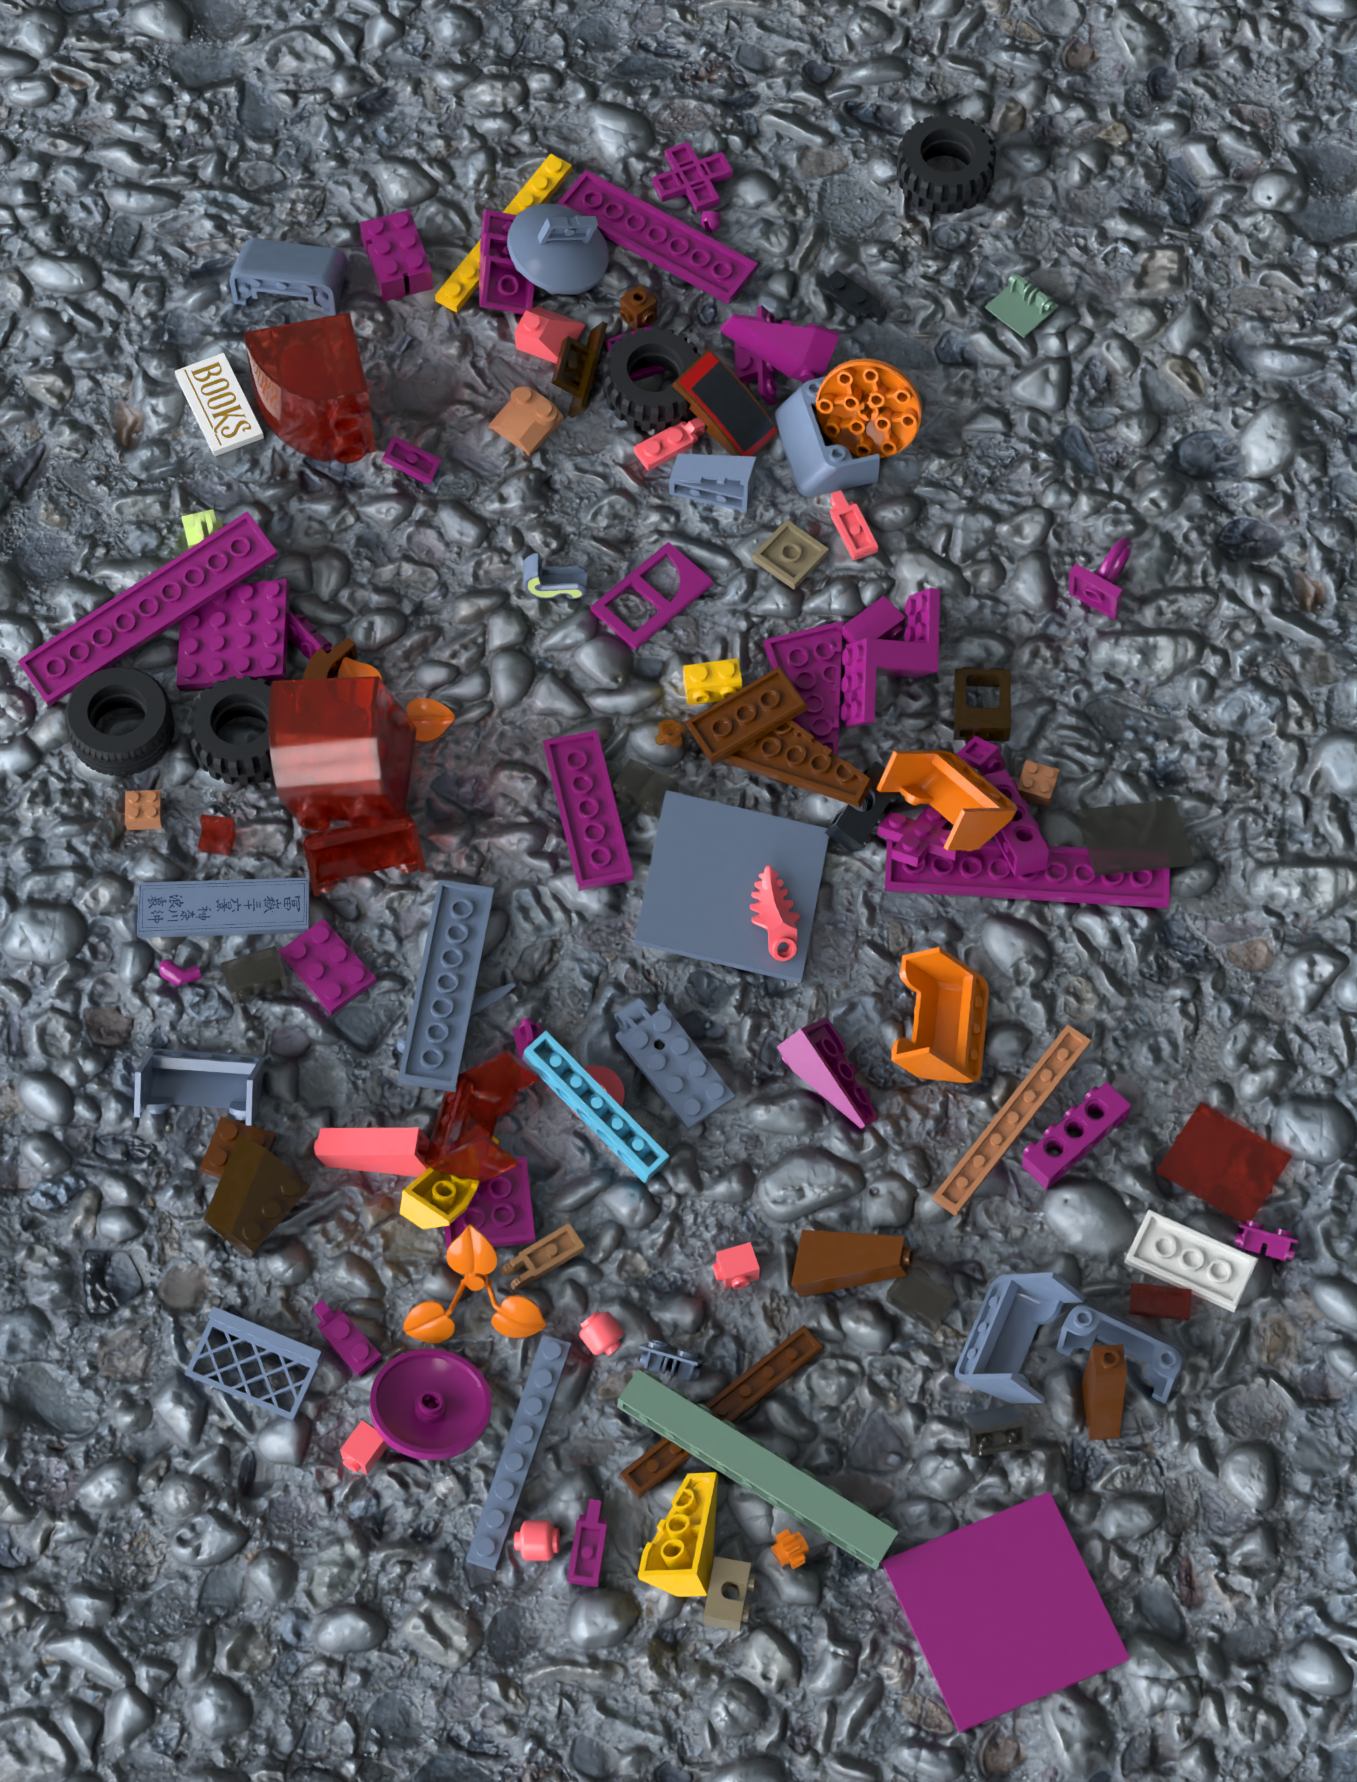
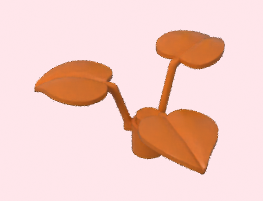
M345 657L340 665L337 676L339 696L344 703L351 707H358L366 701L371 718L369 719L370 725L367 736L361 731H350L345 733L338 741L336 756L341 774L345 776H360L378 766L383 757V745L381 742L371 738L374 733L375 722L386 720L390 713L395 714L403 721H408V734L419 742H431L439 738L454 722L455 715L444 704L429 698L412 700L407 705L408 716L403 715L395 706H390L388 698L380 693L383 681L378 670L369 664Z
M469 1224L447 1250L446 1258L449 1266L457 1273L464 1274V1279L461 1280L460 1287L449 1308L444 1310L442 1304L435 1300L422 1302L415 1306L406 1316L403 1330L407 1335L426 1343H441L449 1339L455 1330V1322L449 1315L453 1313L466 1287L473 1291H479L484 1287L487 1288L493 1308L497 1310L492 1316L491 1323L504 1336L523 1338L534 1335L546 1326V1321L537 1304L526 1296L512 1295L505 1298L501 1305L498 1304L492 1288V1280L488 1279L489 1273L493 1272L497 1265V1253L486 1236L472 1224Z

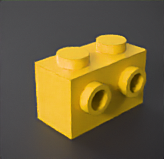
M738 658L683 665V685L687 706L719 702L742 689Z

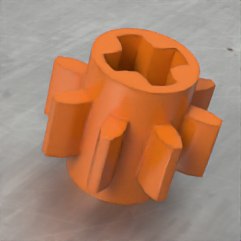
M787 1528L775 1535L776 1544L772 1545L771 1549L782 1567L790 1564L793 1570L806 1563L804 1555L809 1552V1547L799 1531L791 1534Z

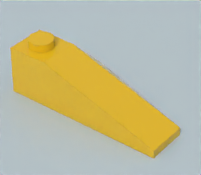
M479 1126L473 1128L403 1190L400 1214L422 1229L449 1226L468 1208L499 1146L500 1140Z

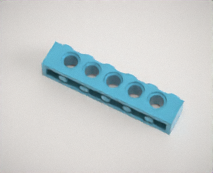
M547 1031L543 1032L524 1050L522 1059L644 1183L666 1164L669 1155Z

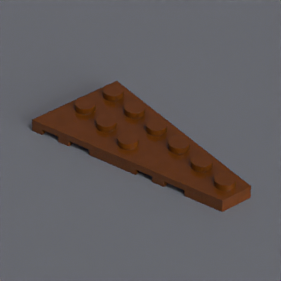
M792 720L720 761L857 807H861L872 785L870 778L847 761L840 759L830 748L820 744L815 740L814 736Z

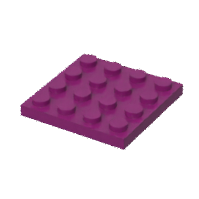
M287 579L236 584L180 620L176 682L179 691L213 687L212 683L221 680V682L228 681V677L236 676V679H243V675L252 676L253 680L256 681L258 678L267 681L286 679L290 584Z

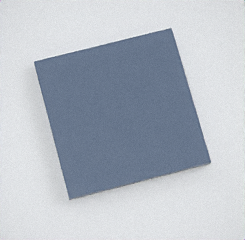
M666 790L633 944L801 983L829 836L825 834L827 828ZM767 865H770L773 871L779 873L776 879L783 880V885L780 889L786 888L788 890V894L783 899L794 901V906L789 911L797 912L801 916L800 920L795 924L797 928V952L793 958L787 961H778L771 956L767 929L751 921L753 916L759 915L758 912L750 909V904L759 902L758 899L751 896V893L753 891H760L754 886V883L762 880L758 875L764 872ZM780 943L778 946V950L785 949L787 943Z

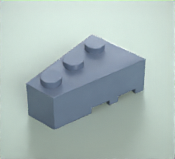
M677 454L669 479V494L747 512L755 488L756 457Z

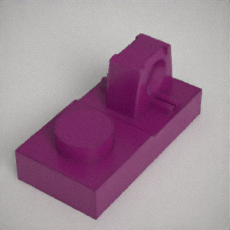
M393 436L381 461L429 485L441 459Z

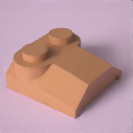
M521 386L512 391L510 401L497 414L488 427L530 456L563 422V415L555 404L530 387Z

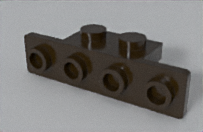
M604 321L590 331L587 345L569 336L562 341L551 383L573 395L568 416L574 418L579 413H584L590 404L588 397L596 381L594 374L602 359L600 355L601 348L607 340L606 329L608 324Z

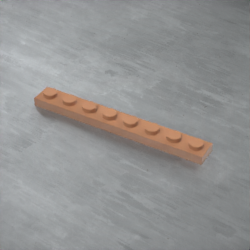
M1067 1024L933 1195L932 1200L957 1217L1090 1046L1091 1040Z

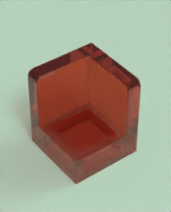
M201 814L200 824L202 831L198 843V851L231 856L237 833L234 819Z

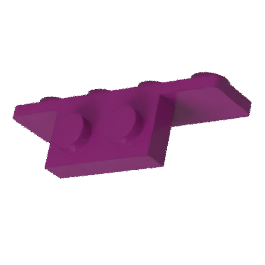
M763 305L757 307V317H764L768 323L777 324L773 313L769 312ZM735 342L736 377L742 383L758 378L759 395L769 405L776 404L778 388L775 382V371L777 369Z

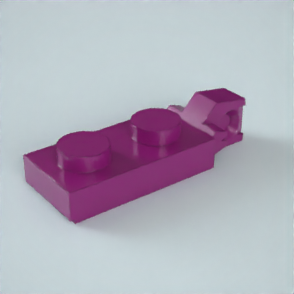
M323 1300L312 1307L314 1314L321 1321L317 1324V1327L322 1337L358 1377L382 1359L377 1349L344 1312L342 1313L338 1308L332 1312Z
M589 1499L587 1516L579 1515V1520L576 1521L567 1583L598 1587L607 1533V1518L600 1517L601 1500Z

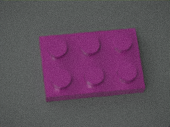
M325 919L319 921L278 951L280 958L331 1016L377 983L376 977Z

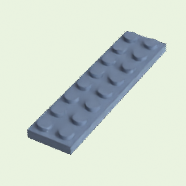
M438 879L398 1075V1084L456 1092L494 898V888Z

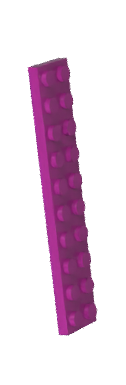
M247 511L17 662L49 707L72 692L88 676L115 664L278 557V553Z
M887 838L884 891L1155 908L1169 907L1170 853L1050 846L1051 856L1048 857L1047 869L1015 877L997 842H987L978 850H963L955 861L929 852L918 867L891 859L892 849L898 842Z

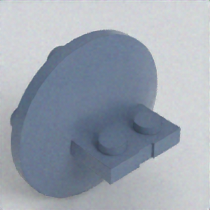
M538 204L528 207L516 216L508 232V251L516 270L533 284L547 290L551 294H579L588 291L601 280L609 261L607 244L597 228L596 216H584L566 206Z

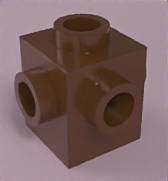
M641 285L633 290L626 291L620 298V317L633 330L650 325L657 320V298L651 291L647 292Z

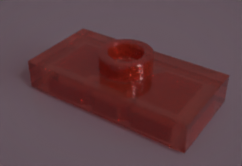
M1132 1283L1129 1314L1189 1321L1192 1289Z

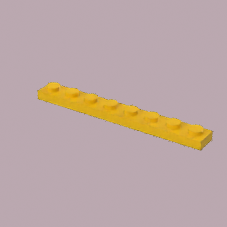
M550 154L502 213L518 215L528 207L546 204L572 172V164ZM481 239L435 294L436 302L456 313L479 286Z

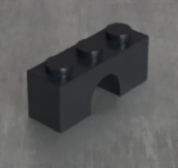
M877 761L863 771V774L870 778L872 783L864 799V812L858 811L848 804L837 812L825 831V834L851 853L859 847H866L873 837V834L870 832L874 825L877 827L887 814L884 812V809L888 804L891 805L900 794V792H879L877 790L886 769Z

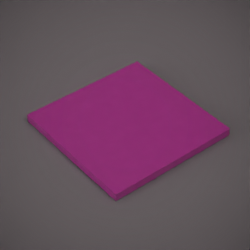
M1050 1491L882 1561L884 1571L958 1733L1028 1705L1130 1660Z

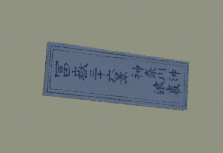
M309 877L139 883L138 938L304 933L309 929Z

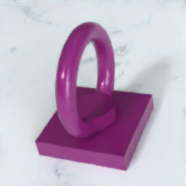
M1123 537L1118 540L1107 554L1098 573H1092L1075 563L1069 575V595L1116 620L1121 613L1123 589L1115 586L1114 583L1119 578L1130 557L1133 547L1132 540L1129 537Z

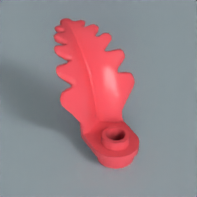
M767 865L764 872L758 875L762 880L754 883V886L760 891H753L751 893L753 898L759 900L757 903L750 904V909L759 913V915L753 916L751 921L767 929L771 956L778 961H787L793 958L797 952V928L795 924L800 920L801 916L797 912L789 911L794 906V901L783 899L788 894V890L786 888L780 889L783 885V880L776 879L779 873L773 871V868ZM780 943H787L785 949L778 950V946Z

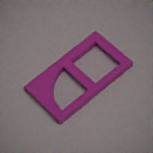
M668 542L591 606V612L636 650L714 585V582ZM666 557L676 568L680 579L679 590L671 602L667 601L642 579ZM630 587H633L659 610L657 614L635 632L607 608Z

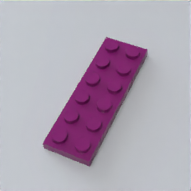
M593 730L543 740L544 752L578 891L634 880L598 731Z

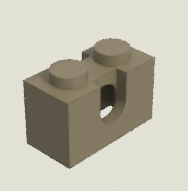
M714 1556L703 1625L740 1631L741 1623H748L751 1604L745 1603L747 1592L753 1593L756 1574L751 1573V1563ZM726 1590H736L739 1596L737 1599L732 1600L725 1598L722 1593Z

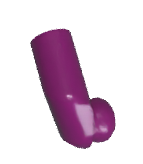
M170 959L163 960L159 965L161 976L176 986L202 979L198 965L183 969Z

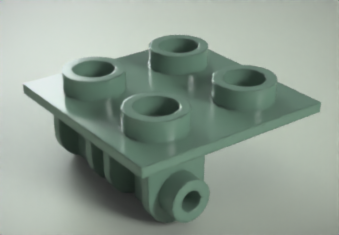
M1013 273L1009 278L1011 284L988 303L985 309L1025 338L1053 313L1059 305L1052 301L1053 298L1051 296L1047 297L1043 294L1039 287L1035 288V284L1026 281L1022 274L1017 275Z

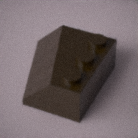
M239 1134L203 1220L245 1257L249 1258L311 1186L267 1148Z

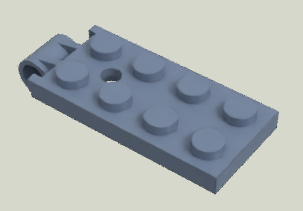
M638 998L614 1014L617 1023L624 1031V1033L621 1031L616 1033V1039L688 1132L734 1100L735 1095L663 1002L657 1006L658 1010L651 1014L645 1003ZM662 1041L665 1047L662 1050H658L654 1047V1043Z

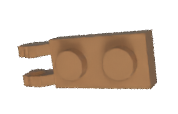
M568 1223L519 1252V1256L504 1264L500 1271L503 1276H509L523 1265L528 1271L516 1277L510 1284L511 1288L517 1291L527 1286L533 1279H539L585 1251V1246Z

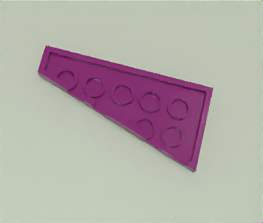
M843 621L765 639L763 645L771 669L774 670L779 666L782 668L808 707L807 711L791 720L838 756Z

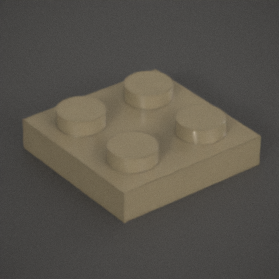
M786 519L752 555V561L795 590L829 554V548Z

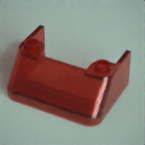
M398 813L310 833L300 838L314 897L320 896V893L334 890V885L339 883V879L392 867L396 870H401V873L417 871L418 867L421 872L426 871L418 830L410 813Z
M509 1050L459 1074L456 1092L444 1091L426 1154L425 1164L435 1172L480 1182L491 1180L495 1176L516 1167L518 1161L492 1140L497 1118L504 1113L511 1112L517 1105L519 1091L540 1081L541 1076Z

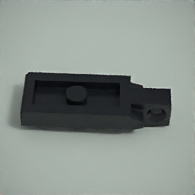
M837 269L820 285L819 291L858 320L869 318L877 325L886 320L887 310L880 305V301Z

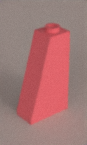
M419 1127L320 1128L319 1137L314 1143L316 1157L325 1167L419 1177L438 1158V1150Z

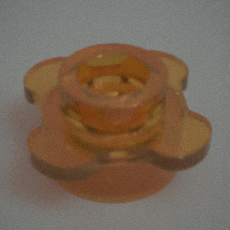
M675 720L660 721L658 723L659 733L655 737V742L658 745L668 744L674 748L680 747L682 745L681 734L685 731L684 725Z

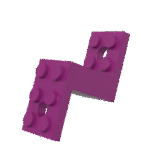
M929 588L908 596L905 604V613L908 615V626L904 633L905 641L865 638L846 645L842 654V662L845 665V676L841 683L842 692L844 693V704L841 707V719L844 720L843 728H856L875 723L876 675L919 678L938 672L940 589Z

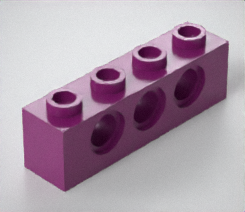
M1006 770L982 775L1017 806L1013 819L994 835L1014 876L1017 877L1047 869L1048 857L1051 856L1050 845L1047 840H1043L1038 822L1035 819L1033 820L1029 814L1026 800L1021 799L1016 781L1014 779L1011 780Z
M1107 1082L1100 1088L1097 1086L1093 1087L1086 1094L1085 1101L1080 1106L1073 1105L1065 1113V1119L1058 1125L1053 1123L1044 1132L1043 1139L1038 1143L1033 1141L1023 1151L1024 1157L1021 1167L1045 1190H1048L1128 1118L1132 1105ZM1096 1112L1100 1114L1102 1118L1093 1119L1088 1115V1113ZM1068 1131H1077L1081 1136L1072 1137L1068 1134ZM1056 1149L1061 1154L1058 1156H1052L1047 1152V1150Z

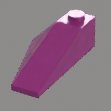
M733 314L721 326L720 332L788 377L799 380L802 383L820 378L826 372L839 339V332L817 324L807 323L806 327L792 326V321L783 320L782 324L768 323L764 317Z
M828 1017L799 1029L777 1046L782 1060L790 1066L794 1073L861 1129L878 1120L866 1090L859 1086L855 1080V1074L858 1072L854 1064H848L843 1053L847 1050L845 1043Z

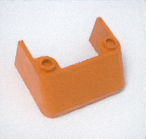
M893 751L877 787L879 792H900L905 796L904 799L912 805L930 804L954 826L944 845L947 851H973L980 849L1013 819L1017 811L1015 803L959 756L948 751Z

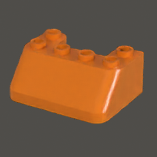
M941 947L903 955L900 978L908 988L917 993L914 1008V1024L911 1035L912 1041L907 1038H899L894 1041L891 1050V1061L922 1079L957 1083L978 1081L982 1074L989 1000L987 981L982 975Z

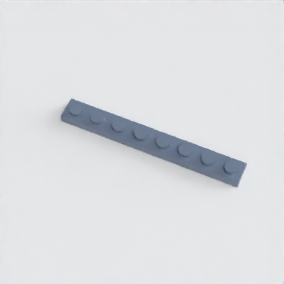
M542 1335L466 1557L468 1563L494 1571L498 1567L572 1347L569 1342Z

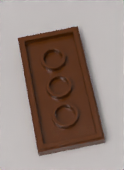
M779 666L687 720L685 724L713 766L807 711L808 707Z

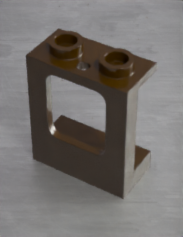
M955 668L953 680V740H972L977 736L985 741L1009 742L1011 731V670H1003L1001 668ZM966 686L999 687V706L997 708L969 707L966 703Z

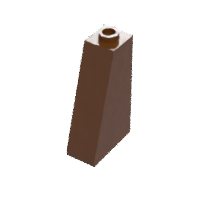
M802 1230L791 1285L799 1296L806 1297L907 1276L909 1265L913 1264L914 1250L904 1236Z
M1123 1344L1092 1346L1082 1379L1089 1441L1119 1439L1127 1377Z

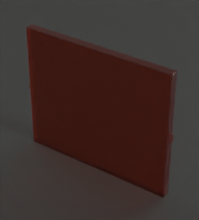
M1200 1102L1181 1133L1176 1136V1141L1157 1168L1156 1173L1246 1225V1221H1252L1268 1194L1272 1193L1274 1184L1292 1155Z

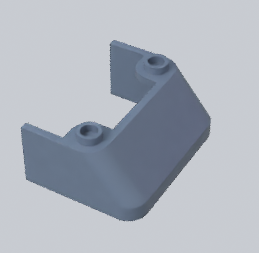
M825 377L805 382L775 410V426L779 430V437L797 490L807 497L878 482L879 454L852 460L850 451L842 445L825 446L812 409L816 407L817 393Z
M151 1050L135 1071L134 1117L140 1118L145 1109H148V1112L152 1114L165 1113V1109L171 1108L173 1104L229 1108V1113L235 1115L236 1119L246 1120L245 1125L251 1126L259 1112L264 1075V1058L255 1055L200 1051Z
M1054 1272L1011 1274L997 1277L991 1283L955 1368V1377L969 1387L1009 1403H1043L1045 1397L1029 1386L1028 1378L1019 1374L1038 1325L1055 1321L1061 1313L1063 1303L1084 1302L1086 1297Z

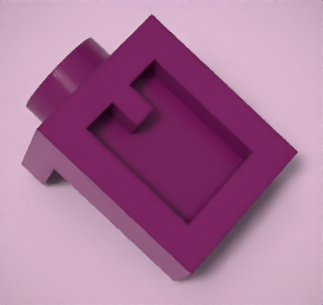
M977 736L957 753L969 766L979 770L981 776L1002 771L1006 766L999 747Z

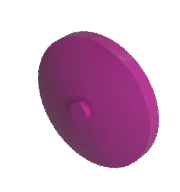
M440 1349L412 1350L389 1361L377 1374L371 1388L369 1401L371 1420L381 1438L398 1452L422 1460L448 1459L469 1450L485 1433L492 1408L491 1392L481 1372L465 1358Z

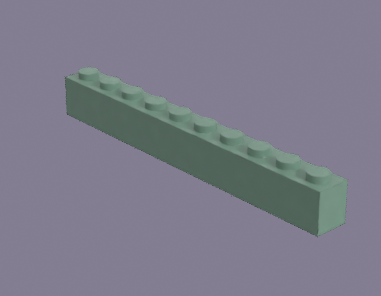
M639 1369L636 1371L618 1398L617 1408L877 1571L899 1533L890 1521L882 1517L879 1519L868 1513L869 1510L863 1504L857 1501L851 1503L843 1498L841 1491L834 1486H824L816 1481V1476L804 1468L797 1469L790 1464V1460L779 1452L773 1454L764 1448V1444L759 1439L753 1436L746 1437L738 1432L737 1426L725 1419L720 1421L712 1416V1411L700 1403L695 1405L686 1399L687 1396L682 1391L674 1387L669 1389L661 1384L660 1378L649 1371L644 1373Z

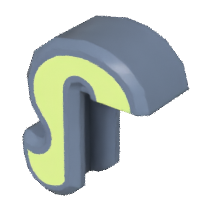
M534 553L528 556L523 563V587L529 594L537 598L548 599L566 594V597L569 599H577L584 596L587 592V570L579 565L542 567L539 553Z

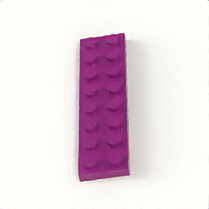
M588 170L582 173L557 203V205L571 208L584 216H596L597 228L604 237L728 305L758 270V263Z

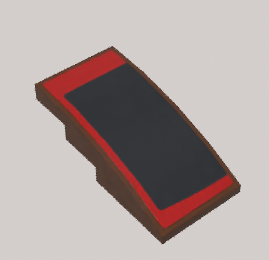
M710 349L701 355L672 385L691 404L689 409L708 426L706 432L731 456L756 457L779 434L775 424L750 391Z

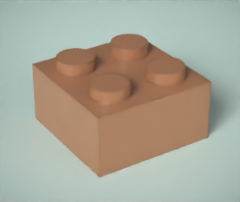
M1026 760L1018 783L1021 799L1049 807L1060 769Z
M161 790L125 791V825L127 830L162 829L163 797Z

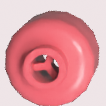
M598 1310L580 1324L582 1329L579 1336L594 1355H600L605 1352L609 1356L622 1346L619 1340L623 1337L624 1331L609 1312L600 1313Z
M527 1520L522 1524L520 1532H515L514 1534L515 1550H520L521 1556L525 1561H550L554 1554L559 1553L560 1550L559 1528H554L553 1523L549 1520Z

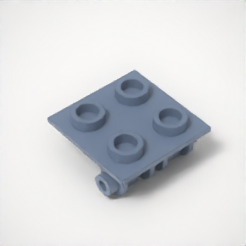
M655 1339L639 1346V1349L648 1351V1353H642L639 1363L645 1365V1369L660 1372L663 1358L666 1356L662 1374L666 1373L670 1358H673L674 1362L670 1376L674 1377L678 1362L681 1361L676 1377L689 1382L692 1379L698 1380L701 1369L696 1368V1366L704 1363V1359L698 1358L699 1352L686 1348L674 1351L669 1349V1343Z

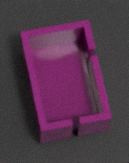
M410 210L360 222L362 242L383 302L406 296L403 276L408 275L411 295L433 289L432 270Z

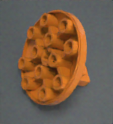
M855 359L838 365L825 377L816 397V414L822 430L835 445L846 447L850 454L860 458L879 454L880 458H885L899 453L913 441L922 421V402L912 381L898 368L880 360Z

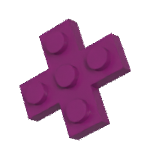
M689 142L666 149L665 157L672 170L652 177V185L662 203L686 194L696 213L720 205V197L712 184L733 177V170L724 154L720 152L698 160Z
M928 805L916 820L905 817L902 814L889 812L878 826V836L898 842L892 849L891 859L918 867L929 852L955 861L963 851H947L944 848L951 833L947 829L952 823Z

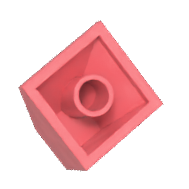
M537 306L525 311L515 329L516 349L556 364L563 339L569 336L578 341L586 326L582 322Z

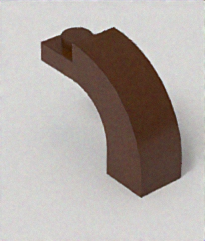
M349 637L343 642L335 644L328 654L322 648H319L310 658L303 676V690L308 713L314 723L327 736L348 719L346 705L329 688L333 679L338 675L343 659L345 657L352 660L358 658L356 644Z

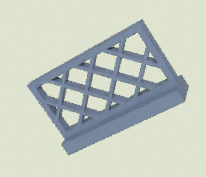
M213 1306L208 1315L209 1322L186 1369L185 1375L295 1422L318 1368L322 1367L326 1356L320 1350ZM217 1329L224 1332L228 1344L212 1350L209 1339L213 1330ZM230 1335H231V1336H234V1337H236V1338H238V1339L235 1340V1341H232ZM244 1342L252 1344L255 1355L239 1361L234 1346ZM207 1346L208 1352L203 1353L205 1347ZM257 1347L265 1349V1351L259 1353ZM230 1348L235 1363L219 1369L215 1354ZM272 1353L279 1355L282 1366L266 1372L261 1358ZM211 1357L216 1371L204 1376L194 1372L200 1360ZM284 1358L289 1359L293 1362L286 1364ZM258 1360L262 1375L246 1380L241 1366ZM297 1365L310 1368L305 1380L293 1383L288 1369ZM238 1368L242 1383L232 1387L225 1385L222 1374ZM285 1371L290 1386L274 1392L268 1377ZM218 1376L220 1382H217L211 1378ZM265 1379L270 1394L261 1398L253 1397L249 1385ZM245 1387L247 1394L239 1391V1389ZM301 1387L299 1393L297 1394L296 1388ZM292 1390L295 1402L289 1412L279 1407L276 1397ZM272 1399L274 1405L265 1401Z

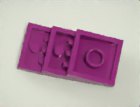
M486 209L483 212L480 244V307L524 315L526 310L532 308L534 284L516 270L508 251L507 236L517 215Z

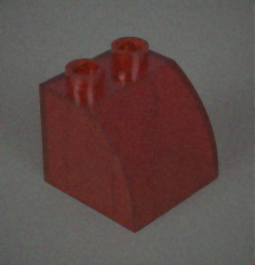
M350 312L243 333L257 407L268 427L280 440L297 452L322 462L336 460L340 463L349 464L361 460L367 453L376 452L369 394Z
M379 676L272 681L269 707V743L275 785L279 799L297 819V824L302 828L322 831L330 827L331 821H350L351 824L360 828L377 829L382 827L384 820L404 819L417 728Z

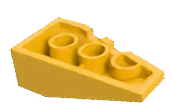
M717 1472L688 1473L671 1501V1510L665 1520L661 1519L657 1525L658 1532L653 1541L648 1542L643 1549L638 1572L639 1580L677 1597L707 1596L713 1564L718 1487Z

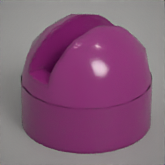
M705 211L701 214V226L704 231L711 233L712 231L716 232L720 228L722 220L720 213Z

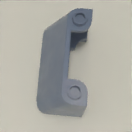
M260 238L249 239L244 243L231 270L229 281L233 304L246 305L248 297L252 296L253 299H258L259 292L308 297L309 305L315 306L316 302L323 307L324 315L336 316L347 270V257L336 247L311 246L262 240Z
M1091 1301L1083 1302L1073 1308L1062 1326L1056 1351L1068 1357L1078 1348L1090 1351L1095 1339L1108 1345L1123 1344L1124 1353L1150 1365L1144 1378L1150 1380L1153 1384L1152 1398L1166 1404L1186 1362L1187 1355L1184 1347L1178 1342Z

